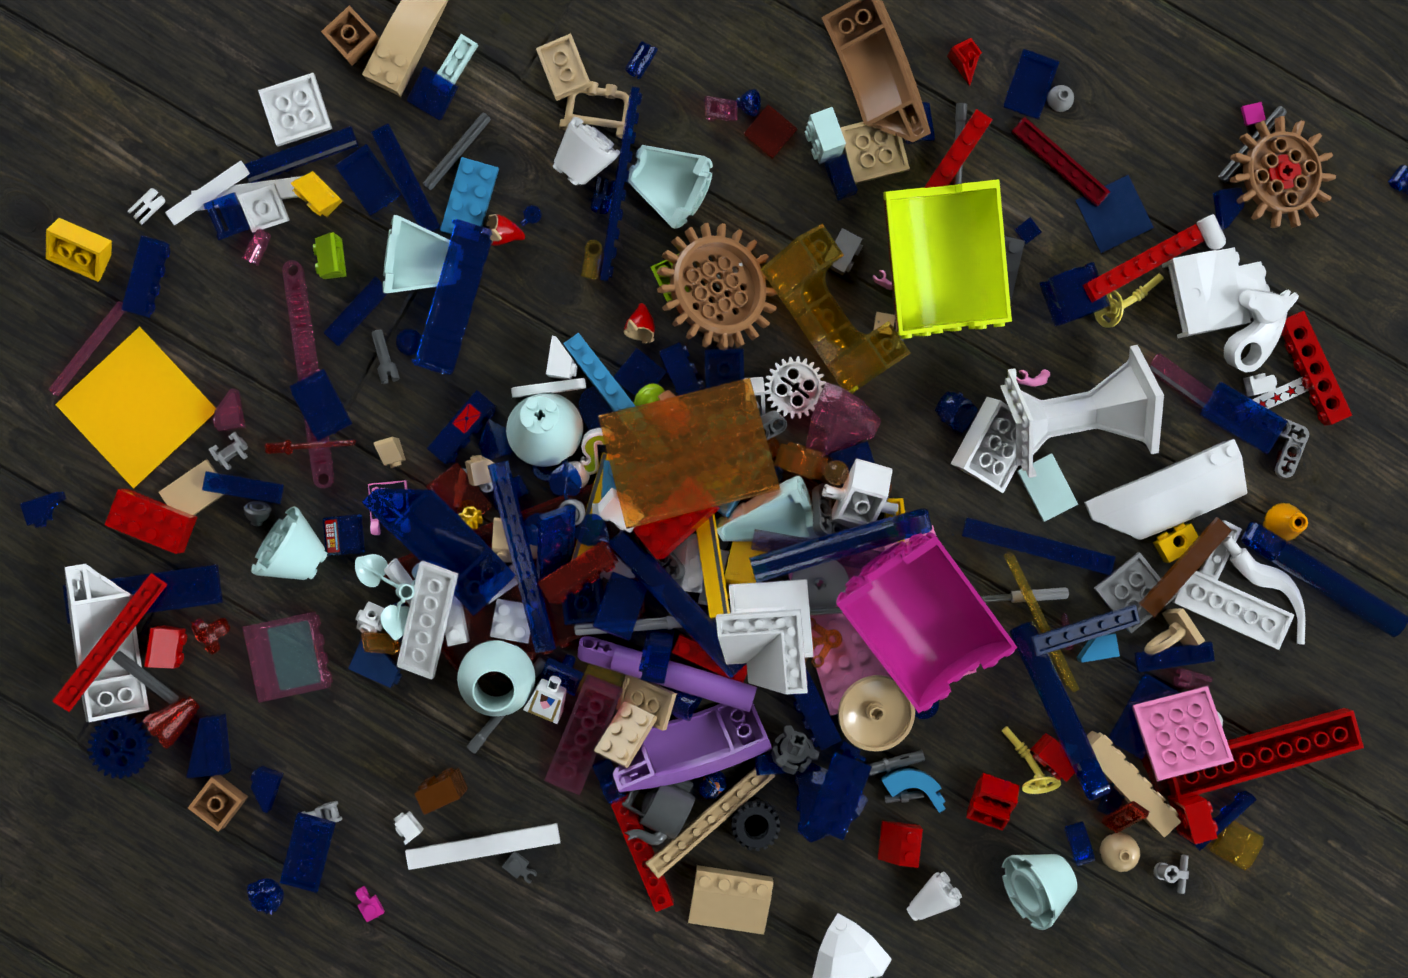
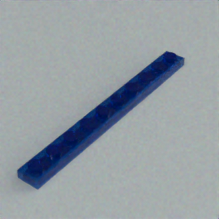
M633 86L630 88L599 276V280L608 281V278H612L614 267L611 266L612 258L615 259L617 247H614L615 239L618 240L620 233L617 223L618 220L621 221L623 209H620L621 201H625L626 190H623L624 182H628L629 171L626 170L627 163H631L633 153L629 150L630 144H634L636 132H633V126L638 123L639 113H636L637 105L641 104L642 94L639 93L640 88Z
M503 461L489 464L487 466L535 653L554 650L556 646L509 462Z

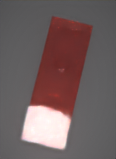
M1132 801L1104 816L1101 823L1118 833L1147 818L1150 811Z

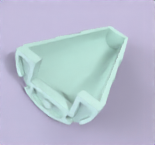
M801 476L788 479L765 493L757 495L748 502L739 504L728 518L722 515L716 519L717 533L722 541L813 539L819 537L813 529L812 501Z

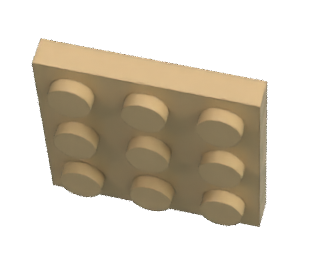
M864 122L840 128L846 142L844 150L853 184L909 171L910 167L902 137L864 125Z

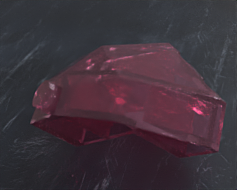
M826 382L811 418L805 450L820 456H826L841 448L842 450L855 445L856 442L874 438L881 419L863 400L844 388Z

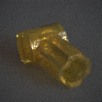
M590 240L585 246L581 277L598 279L604 248L597 240ZM592 245L599 246L600 250L597 254L590 253L589 249Z

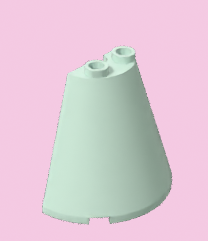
M642 145L636 152L637 163L629 168L626 180L672 228H679L687 223L686 218L690 214L692 216L695 214L705 198L712 179V173L709 172L710 168L713 167L712 161L701 155Z
M393 215L391 220L392 230L389 229L385 253L383 292L393 293L456 284V280H459L461 275L458 261H462L464 253L461 245L398 215Z

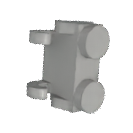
M236 432L229 436L230 440L234 439L235 442L220 452H216L219 449L217 445L209 448L214 459L227 470L232 468L227 462L237 454L243 459L248 457L243 452L248 448L247 443Z

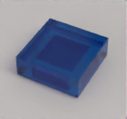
M1031 217L1014 229L1019 237L1025 241V244L1042 233Z

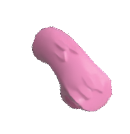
M883 270L878 271L882 279H878L873 275L875 283L892 290V282L886 279V273Z
M1044 369L1035 378H1030L1025 370H1020L1019 373L1022 374L1023 379L1021 380L1016 377V381L1019 384L1030 387L1044 385L1047 383L1048 377H1050V372Z

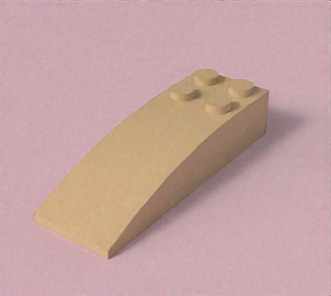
M401 0L362 74L365 79L401 97L448 0Z

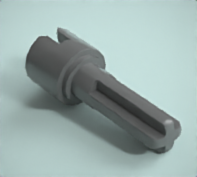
M375 330L371 335L380 363L377 370L381 384H387L388 376L390 375L393 382L398 381L400 377L397 366L391 362L383 331Z

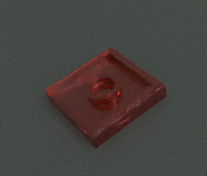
M768 104L744 132V135L773 159L794 135L797 128Z

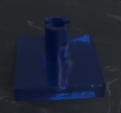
M567 654L562 663L548 658L540 681L541 679L549 681L551 676H557L561 679L560 686L566 688L567 693L575 696L584 673L572 668L576 658Z

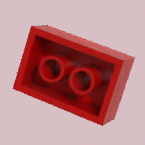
M1171 795L1167 796L1170 806L1179 813L1177 817L1181 823L1176 826L1178 834L1193 844L1218 838L1216 834L1218 826L1215 820L1212 819L1211 813L1213 808L1209 801L1199 795L1177 800Z

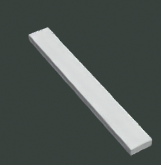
M554 823L407 849L405 853L408 870L558 844L561 841L558 824Z

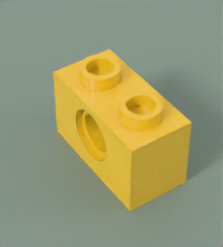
M1181 523L1173 527L1174 531L1170 533L1164 532L1157 536L1158 540L1154 541L1153 544L1164 562L1170 563L1181 557L1199 537L1192 524ZM1176 536L1180 538V544L1177 547L1173 543Z

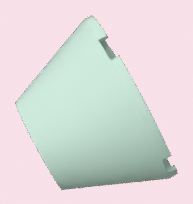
M500 640L487 641L472 648L463 658L458 670V688L465 702L475 711L488 716L509 715L522 708L531 697L535 686L534 666L528 655L518 646ZM497 671L507 675L514 687L506 695L494 697L484 693L479 687L477 680L487 672Z
M1057 854L1011 855L1003 862L1002 868H1005V875L1002 876L1004 886L1017 912L1023 919L1027 917L1032 922L1031 926L1038 930L1050 928L1077 891V880L1071 866L1063 857Z

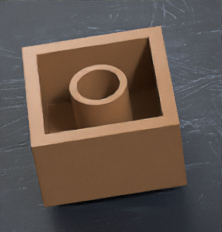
M350 5L321 31L326 39L352 66L379 41L376 33Z
M216 774L209 779L188 809L219 832L226 827L248 796L220 774Z

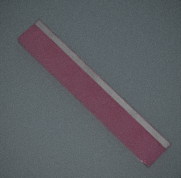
M1160 353L1150 363L1149 367L1155 376L1236 434L1242 435L1252 421L1247 415Z

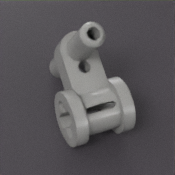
M1181 855L1179 869L1174 865H1168L1163 862L1157 863L1154 867L1155 877L1169 883H1174L1178 880L1177 892L1184 894L1186 879L1189 878V871H1187L1189 856Z

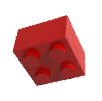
M1047 733L1030 749L1034 753L1032 757L1044 767L1048 766L1046 770L1058 780L1062 778L1067 782L1082 766L1074 756Z

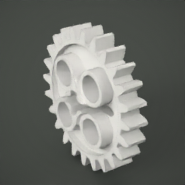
M798 356L796 361L793 362L792 357H789L788 363L782 359L781 366L775 363L776 371L773 369L769 370L772 376H766V379L770 381V383L764 384L765 387H769L765 394H770L766 401H773L771 408L777 406V412L784 411L783 417L790 413L791 419H793L795 414H797L799 419L802 413L809 416V409L815 412L814 405L821 406L818 399L824 400V397L820 395L826 392V389L821 388L826 382L820 381L824 374H817L820 368L813 369L814 362L807 365V358L800 362ZM791 369L796 370L798 373L797 379H790L788 371ZM781 377H784L792 385L797 383L799 385L798 389L809 395V398L804 397L799 391L792 392V387L783 382ZM807 380L811 381L814 385L810 391L805 390L803 387V383ZM784 385L787 388V393L785 395L778 394L776 391L777 386ZM794 396L802 398L801 406H795L792 403Z

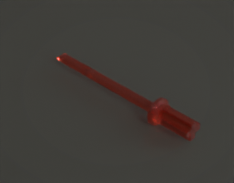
M287 439L284 442L266 443L265 452L266 454L286 453L290 455L296 449L354 446L356 440L292 444Z

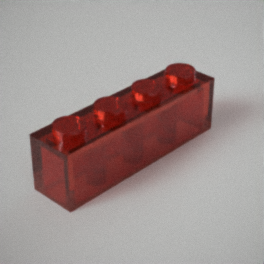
M601 541L539 581L538 584L550 603L559 604L567 599L566 596L571 592L574 594L582 590V585L585 583H592L599 579V574L605 571L607 573L616 567L615 564L619 561L608 542Z

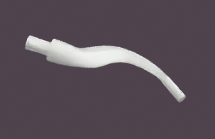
M1227 536L1221 543L1231 554L1230 561L1243 576L1257 586L1278 589L1289 598L1297 615V644H1305V609L1303 599L1294 581L1280 569L1256 562L1246 548L1241 549L1232 536Z

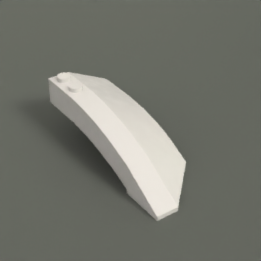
M1235 439L1223 441L1177 463L1105 492L1084 502L1091 520L1105 524L1121 533L1131 535L1135 539L1142 540L1246 495L1247 487L1242 455Z
M87 564L64 567L77 668L133 596ZM135 626L114 655L121 651L142 667ZM113 656L82 695L86 722L149 710L145 685L113 661Z

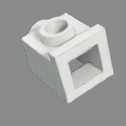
M1265 373L1243 378L1248 397L1276 390L1277 380L1274 375L1266 376Z
M410 811L406 814L402 812L394 818L397 833L401 837L404 836L406 838L403 841L405 845L424 829Z

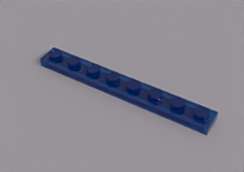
M966 518L962 532L963 537L1111 575L1116 558L1115 556Z

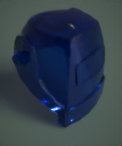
M947 391L939 400L935 411L942 422L963 433L972 422L978 408L974 406L971 400L964 397L961 392L957 394Z

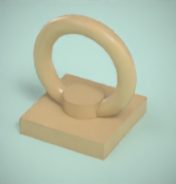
M1184 608L1167 609L1162 615L1170 625L1169 629L1149 641L1144 651L1146 654L1152 655L1169 648L1179 640L1183 645H1200L1205 640Z

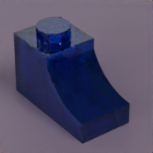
M54 492L21 503L20 506L27 526L39 528L46 526L47 521L53 520V510L61 501L66 499L65 493Z

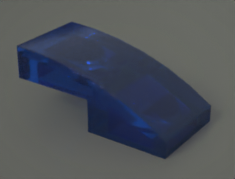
M604 759L592 765L608 803L626 796L625 792H619L613 776L615 767L611 760Z
M1083 821L1066 826L1065 831L1075 864L1080 866L1095 861Z

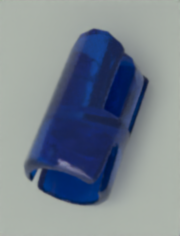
M641 41L625 67L626 72L633 77L637 75V79H641L657 53L658 48Z
M597 176L590 207L592 211L597 212V209L599 210L600 207V214L609 213L615 180L611 181L608 196H606L609 179L604 178L601 192L598 194L601 177Z

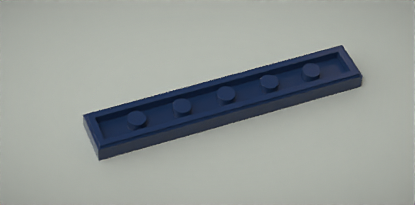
M1130 605L1029 638L1034 656H1040L1141 623L1136 605Z

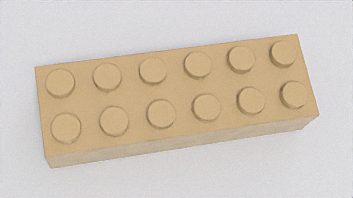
M1091 731L1076 747L1155 832L1165 838L1181 823L1177 817L1179 813L1172 806L1164 803L1166 801L1165 798L1153 788L1151 789L1152 784L1145 777L1143 778L1140 774H1137L1139 770L1132 763L1124 760L1126 756L1119 749L1111 746L1113 742L1106 735H1103L1101 732Z

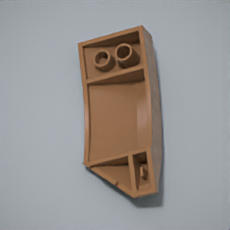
M852 0L821 17L852 87L864 125L872 126L911 142L931 134L913 73L883 1Z

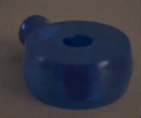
M534 205L528 206L524 210V219L520 222L521 225L525 227L527 223H537L541 219V210Z

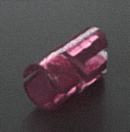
M1179 668L1176 673L1180 674V677L1174 676L1173 681L1177 687L1194 690L1206 686L1210 688L1208 682H1212L1213 677Z

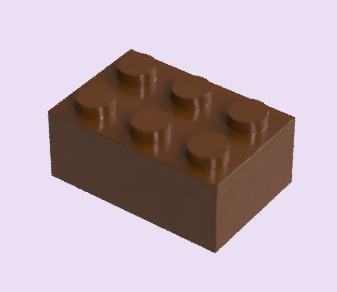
M451 767L442 771L437 778L433 775L425 779L418 786V790L414 795L425 815L460 799L468 787L459 768L453 770Z

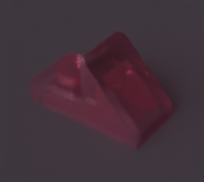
M705 96V117L707 121L710 122L716 119L736 121L737 101Z

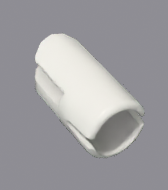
M150 188L127 212L131 214L144 202L145 205L133 216L137 219L150 208L151 211L139 221L142 225L166 201L162 195L152 201L159 192L154 188Z
M1214 214L1197 222L1200 232L1211 250H1219L1225 245V235Z

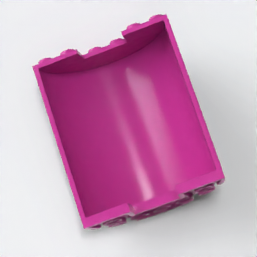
M928 532L926 536H923L922 533L913 535L908 542L905 543L902 540L880 553L861 568L862 571L858 577L853 576L846 583L845 592H840L837 597L836 604L918 713L930 709L936 701L945 699L951 692L949 684L959 681L968 671L976 670L980 663L984 670L988 667L991 668L1004 656L1008 657L1013 654L1017 648L1011 637L940 540L931 532Z

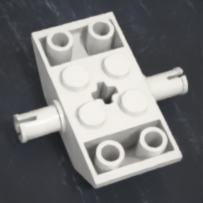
M856 458L841 489L825 484L822 496L837 499L832 508V521L855 531L864 532L873 528L880 512L895 516L898 511V504L886 501L890 488L892 468Z

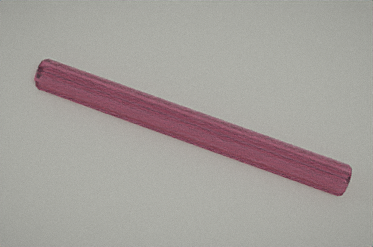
M118 301L54 381L49 388L52 394L58 396L124 314L128 307L123 302Z

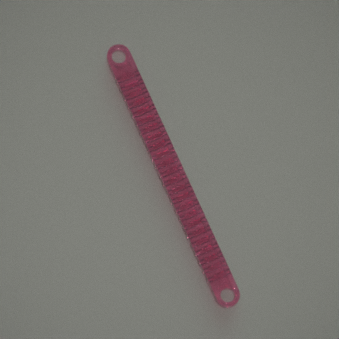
M290 260L284 264L282 272L312 476L317 487L329 488L334 483L333 460L331 458V446L324 411L325 406L323 404L324 399L322 397L323 392L321 390L322 385L314 343L307 285L303 266L297 261ZM292 265L298 267V273L294 276L288 273V269ZM323 473L329 477L328 483L324 485L319 482V476Z

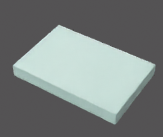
M1052 453L1033 462L1036 477L1029 478L1026 470L1023 471L1022 468L1017 471L1043 522L1078 505Z

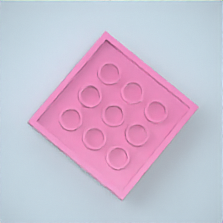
M1208 686L1132 706L1157 781L1234 761Z

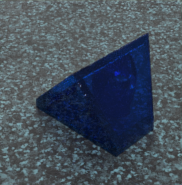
M488 419L479 442L482 456L492 461L513 454L514 451L508 443L506 428Z

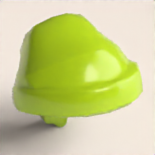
M648 384L639 390L633 403L640 412L644 413L651 403L655 405L660 400L658 396L664 392V389L658 384Z

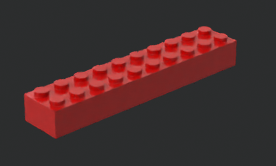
M1342 708L1228 740L1227 742L1234 759L1233 762L1169 778L1167 782L1171 796L1181 800L1362 749L1364 746L1354 711Z

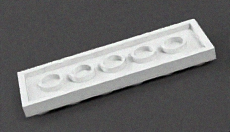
M425 561L419 563L414 585V596L411 599L396 667L431 680L435 677L458 573Z
M1198 571L1175 594L1176 598L1172 601V603L1278 650L1294 617L1292 613Z

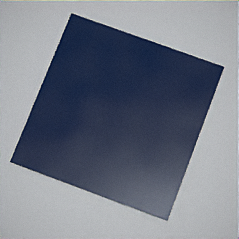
M1129 175L1105 186L1110 193L1098 207L1093 205L1084 196L1076 200L1101 253L1154 228Z

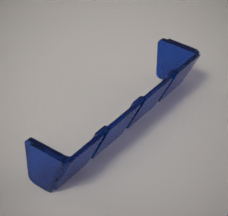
M459 219L452 220L455 227L416 359L411 361L416 366L451 375L455 369L472 311V305L492 243L490 239L492 232L490 229Z

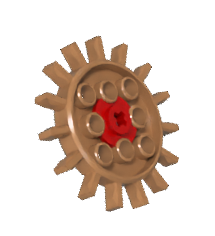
M1284 116L1275 119V133L1270 134L1264 120L1255 124L1261 139L1256 142L1248 133L1242 135L1239 139L1250 150L1247 155L1235 153L1230 157L1231 160L1244 164L1243 174H1237L1229 178L1230 182L1238 183L1244 181L1248 191L1237 199L1238 204L1246 202L1251 198L1258 204L1251 217L1253 220L1261 218L1265 210L1272 212L1270 228L1280 227L1282 214L1287 213L1291 228L1300 226L1301 223L1297 211L1299 209H1303L1309 219L1319 216L1311 201L1314 198L1323 203L1330 201L1331 196L1319 189L1322 181L1329 182L1336 179L1334 174L1322 173L1321 162L1333 157L1332 152L1318 156L1313 147L1322 135L1320 133L1316 134L1307 141L1301 136L1305 123L1302 120L1295 123L1292 132H1285ZM1276 142L1280 144V150L1277 148ZM1291 153L1294 154L1295 161L1291 158ZM1267 157L1271 160V165L1268 164ZM1306 164L1309 166V172L1306 170ZM1258 173L1261 175V181L1258 179ZM1297 180L1300 182V187L1297 186ZM1273 184L1276 186V192L1272 188ZM1287 195L1290 196L1291 203L1288 202Z

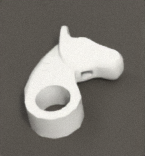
M1251 289L1242 292L1239 302L1243 307L1250 310L1254 321L1244 329L1233 334L1226 342L1224 358L1227 364L1244 372H1252L1261 367L1275 348L1285 325L1287 312L1297 301L1299 295L1295 292L1290 295V290H1285L1280 295L1273 292ZM1250 343L1251 349L1249 354L1241 360L1243 348Z

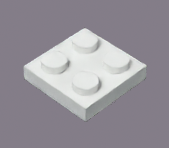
M275 183L237 196L252 233L290 220Z
M497 598L490 637L529 643L535 605Z

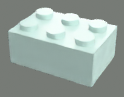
M833 107L810 115L805 136L807 141L812 143L813 148L811 152L814 159H818L819 164L840 157L846 142Z

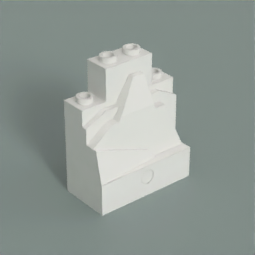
M1235 247L1177 257L1163 263L1162 268L1169 267L1182 333L1178 334L1177 338L1250 323L1251 312L1240 304L1239 297L1242 292L1249 289L1270 292V288L1265 281L1266 270L1262 266L1261 261L1239 266V254L1235 251Z

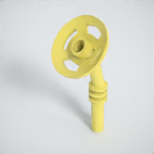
M1160 273L1157 274L1143 287L1140 286L1139 289H1136V292L1134 291L1132 296L1125 300H1122L1121 295L1116 290L1096 300L1094 314L1097 322L1107 328L1117 325L1122 318L1124 309L1145 298L1148 292L1160 283L1164 277ZM1111 294L1115 295L1119 301L1112 299ZM1103 315L1111 318L1110 323L1103 318Z
M1008 726L1002 729L1004 735L1016 747L1015 750L1018 751V754L1025 758L1035 774L1034 779L1022 785V790L1029 794H1041L1059 788L1061 781L1054 777H1046L1032 757L1031 750L1027 749V745L1021 742Z

